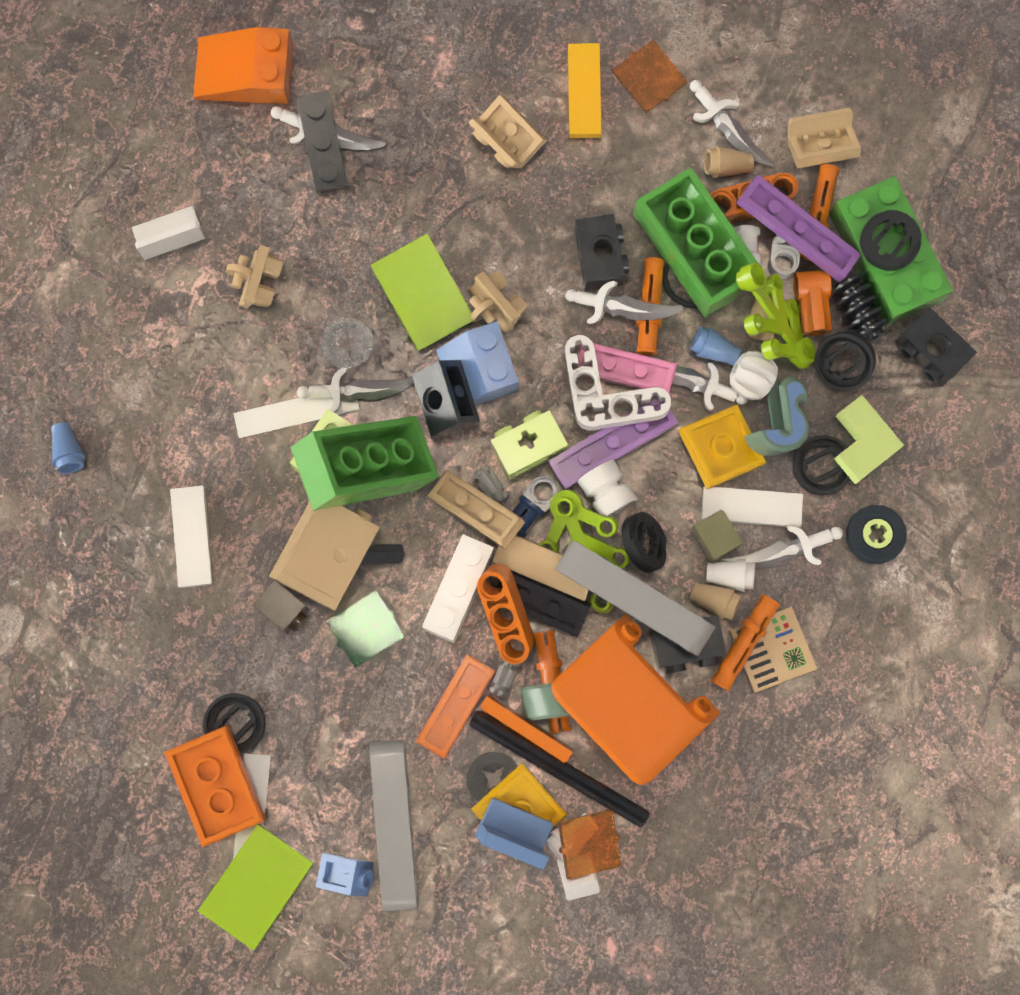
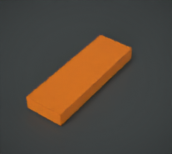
M467 654L415 742L445 759L496 671Z
M487 695L480 706L482 710L562 762H567L574 751L572 747L532 721H527L523 715L492 695Z

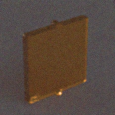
M654 40L636 53L631 52L629 58L612 69V73L645 113H648L663 101L668 102L670 96L688 82Z
M605 810L557 822L561 842L559 852L563 854L566 879H573L622 866L618 847L620 836L616 834L613 810Z

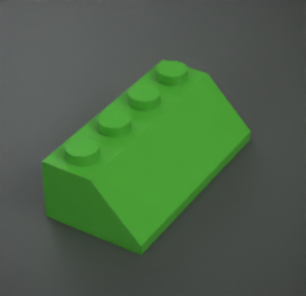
M691 167L636 200L633 212L634 217L704 318L729 304L743 292L737 284L736 274L740 271L741 267L757 262V260Z

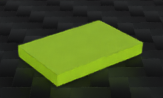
M428 234L370 265L418 351L473 321L470 318L472 312Z
M257 824L198 912L254 951L314 862L268 829Z

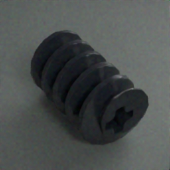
M862 271L838 282L835 285L836 288L831 292V298L841 299L836 304V308L838 311H846L841 317L843 322H852L848 326L847 331L859 333L872 343L893 330L883 331L882 327L889 322V319L877 318L883 307L871 306L878 296L876 294L866 295L872 284L860 283L867 275L866 271Z

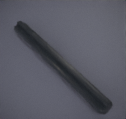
M481 711L474 713L469 723L472 728L638 827H643L650 815L648 810L569 763L562 762L532 741Z

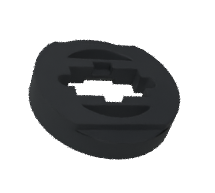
M886 210L874 215L866 223L860 235V248L866 260L874 267L885 271L900 270L908 266L917 256L921 247L922 234L918 224L912 217L901 211ZM887 223L875 240L872 241L874 229L880 224ZM892 225L895 228L902 225L904 227L902 233L905 234L903 239L891 254L885 252L884 255H880V247L877 246L879 241ZM910 239L908 251L904 255L895 258L904 244Z
M842 331L828 336L820 344L815 354V368L821 380L831 388L840 391H851L863 386L873 374L876 366V354L873 346L864 336L853 331ZM838 343H846L841 348L827 356L829 349L833 345ZM852 347L854 351L857 349L862 351L859 355L861 360L841 373L838 370L834 372L830 370V367L833 365L831 361ZM864 365V368L859 375L852 378H845L850 373Z
M818 435L806 440L796 451L792 464L793 473L799 485L806 491L818 495H828L842 489L850 478L838 463V467L815 479L812 474L807 476L805 471L809 469L807 464L829 453L833 457L838 456L848 447L841 440L828 435ZM817 447L827 448L805 459L806 454L810 450ZM841 472L836 481L829 484H819V482Z
M639 512L627 517L623 522L621 533L628 557L643 572L651 573L661 569L666 561L667 539L660 524L646 512ZM646 529L648 531L647 535L650 536V549L647 554L646 549L643 547L645 539L643 533L646 532Z
M239 693L225 694L214 700L206 710L203 720L204 734L221 728L239 708L243 711L249 708L250 713L248 716L251 719L233 736L235 742H237L254 725L253 732L249 738L242 743L236 744L240 754L254 748L261 740L266 724L265 715L260 705L251 697ZM234 704L216 723L219 712L224 707Z

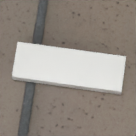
M202 485L170 489L178 587L189 588L214 585L205 487Z
M704 486L701 520L719 510H723L731 523L779 527L795 525L801 527L803 494L712 487L707 490Z

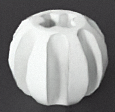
M747 351L738 358L730 373V385L742 398L759 400L765 397L773 387L777 378L778 367L773 360H766L762 352Z

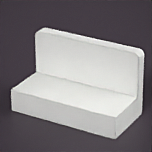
M193 206L132 227L136 239V249L144 260L205 239Z

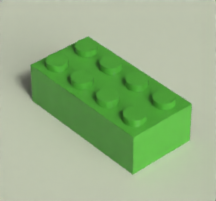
M896 176L836 201L829 215L841 239L861 254L854 265L858 273L866 271L867 275L862 281L864 284H872L868 293L869 295L876 294L878 296L873 303L875 307H883L879 315L881 319H889L885 327L943 302L953 292ZM886 210H897L906 213L916 221L922 234L921 247L915 259L908 266L895 271H885L874 267L866 260L860 248V235L866 223L874 215ZM887 223L880 224L874 229L872 241L875 240ZM892 225L879 241L877 246L880 247V255H884L885 252L891 254L903 239L905 234L902 233L904 229L902 225L897 226V228ZM910 239L904 244L895 258L904 255L908 251Z
M417 416L312 431L290 447L313 511L414 492L439 477Z

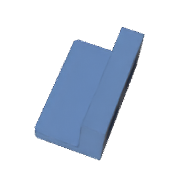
M492 798L475 835L482 845L544 870L549 856L545 853L543 847L553 828V824L549 820Z

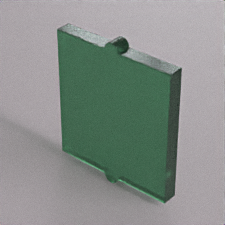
M377 591L372 592L326 621L339 641L337 646L343 648L354 668H357L405 638L393 619L394 612L387 609Z

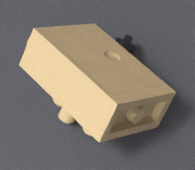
M309 501L269 577L322 606L335 611L359 565L399 564L403 562L405 553L401 544L371 545L380 527L370 522L373 518L370 514L358 508H355L352 512L342 505L313 511Z

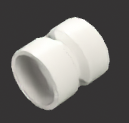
M614 459L599 465L577 481L586 497L594 498L592 507L595 512L604 517H613L638 500L630 485L622 484L621 480L624 475Z

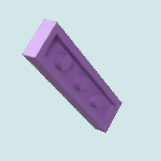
M758 174L736 202L838 282L845 279L861 255Z
M656 397L651 400V403L639 407L637 414H643L642 407L653 406L654 411H659L664 401L660 402ZM669 410L668 414L659 420L605 428L550 459L548 464L563 489L567 490L578 484L577 481L589 471L609 460L614 459L617 461L675 427L678 421L671 410Z

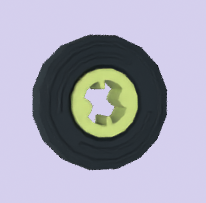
M869 505L858 510L850 518L846 528V542L850 551L859 560L869 564H883L895 559L902 552L907 540L906 526L903 519L893 509L884 505ZM871 526H875V530L878 528L883 530L884 534L880 537L882 543H878L877 539L873 542L870 540Z

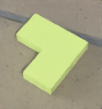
M863 395L836 415V418L856 440V442L834 458L854 484L858 483L904 446Z

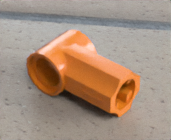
M824 270L795 272L793 289L795 300L799 301L802 334L812 337L831 333L832 324L829 299L831 297L830 275Z

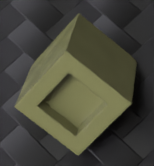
M719 510L696 523L691 528L692 534L710 563L736 550L743 544L723 510Z

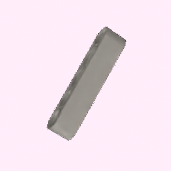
M574 540L571 541L555 567V570L696 656H699L716 628L703 618Z
M404 739L370 742V764L383 912L418 909Z

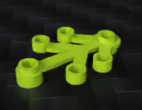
M757 262L741 267L740 271L736 274L739 288L743 291L752 292L769 317L763 318L758 313L745 317L744 327L746 332L750 336L766 332L778 334L784 338L787 344H781L775 338L762 343L761 351L766 360L770 361L786 357L799 369L809 367L815 361L816 348L810 338H803L799 317L800 307L797 301L793 298L784 301V286L781 277L778 274L766 277L764 269Z
M572 490L559 491L552 497L550 511L554 516V520L546 540L540 542L539 545L549 544L554 551L559 552L558 542L567 526L571 536L569 544L574 540L594 553L608 559L609 562L621 569L629 565L631 560L625 548H616L584 533L580 523L582 521L596 527L598 534L602 537H611L619 529V523L614 517H604L583 507L581 497ZM563 501L568 502L570 505L568 513L561 509ZM604 521H609L612 524L613 529L610 533L603 529ZM617 552L624 555L625 562L623 564L615 560ZM593 592L591 593V607L596 612L605 614L616 608L609 602H607L606 606H601L597 600L598 596Z

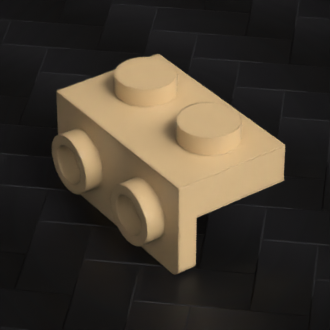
M499 95L479 119L472 118L469 122L475 129L473 135L485 146L489 144L497 152L494 155L495 158L506 168L511 166L512 168L522 169L547 141L503 95Z
M851 108L789 119L787 144L797 169L860 157L861 146L852 127L853 112Z

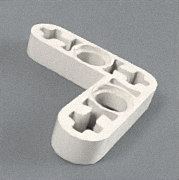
M584 335L573 336L567 341L565 345V359L575 418L581 428L585 430H599L662 419L668 414L671 398L668 392L660 387L603 395L593 342ZM576 345H581L583 350H588L584 352L585 366L579 367L577 354H571V352L575 351ZM581 375H589L593 378L595 384L590 390L582 391L576 386V379ZM651 397H657L660 402L664 401L659 411H654L653 406L642 407L643 414H637V398H641V405L651 403ZM619 401H626L631 404L633 411L629 416L620 417L614 412V405ZM603 404H609L608 414L610 419L605 420V413L595 415V421H589L587 416H581V414L586 413L587 407H592L594 412L604 411Z

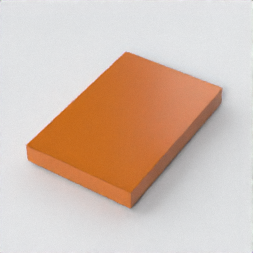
M229 725L164 752L202 847L267 820Z

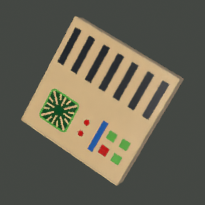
M792 606L773 615L765 630L767 634L764 638H760L743 666L753 693L817 669ZM743 625L729 630L733 642L739 635Z

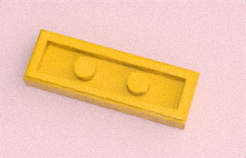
M600 43L568 44L569 138H601Z

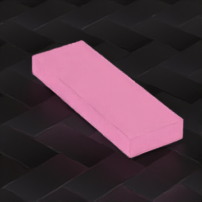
M593 343L601 381L637 390L660 387L670 394L677 368L676 363ZM581 345L578 352L579 367L585 366L584 352L588 351L583 350ZM581 375V376H585V377L592 378V377L589 376V375Z

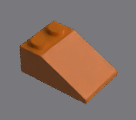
M254 27L199 37L193 93L194 100L289 105L294 48L289 29Z

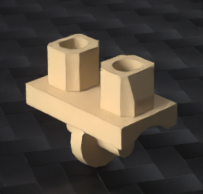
M260 245L259 249L254 251L250 268H247L249 258L244 255H240L237 264H227L225 271L233 276L231 287L240 289L242 281L246 280L238 306L248 309L252 304L261 307H269L271 305L275 289L259 283L262 275L277 279L281 273L284 261L268 254L269 247Z
M482 271L475 276V282L468 290L472 296L469 302L475 308L470 318L474 322L484 318L488 324L497 321L500 330L505 335L513 329L518 318L527 308V304L518 295H514L508 300L501 292L506 289L508 284L499 271L490 275H486Z

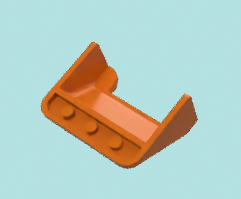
M625 613L552 682L551 690L561 706L633 782L646 785L720 714V711L705 696L696 697L687 704L633 647L639 641L642 631L640 626Z

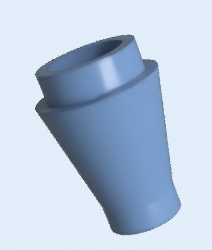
M701 326L690 346V350L696 352L698 357L724 362L734 366L741 353L740 347L735 346L712 327L707 329Z
M62 422L51 427L52 465L61 474H69L81 470L84 467L85 455L72 432L70 423Z

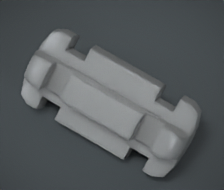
M488 466L480 468L473 475L474 481L478 479L480 482L478 486L485 495L490 498L492 497L493 500L501 504L508 498L509 492L502 490L504 486L494 473L490 474L488 472L490 470Z
M502 659L504 663L497 670L493 680L495 684L493 687H490V693L500 698H505L507 696L505 692L507 689H510L516 675L515 669L516 667L519 668V664H510Z

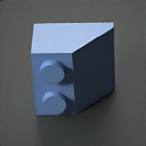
M497 321L466 331L436 350L439 360H461L475 405L519 391V381Z

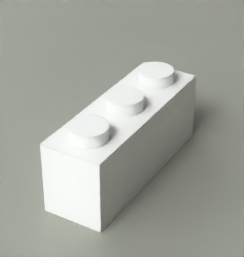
M464 534L462 535L422 628L424 631L455 643L478 591V579L488 568L494 554V547Z

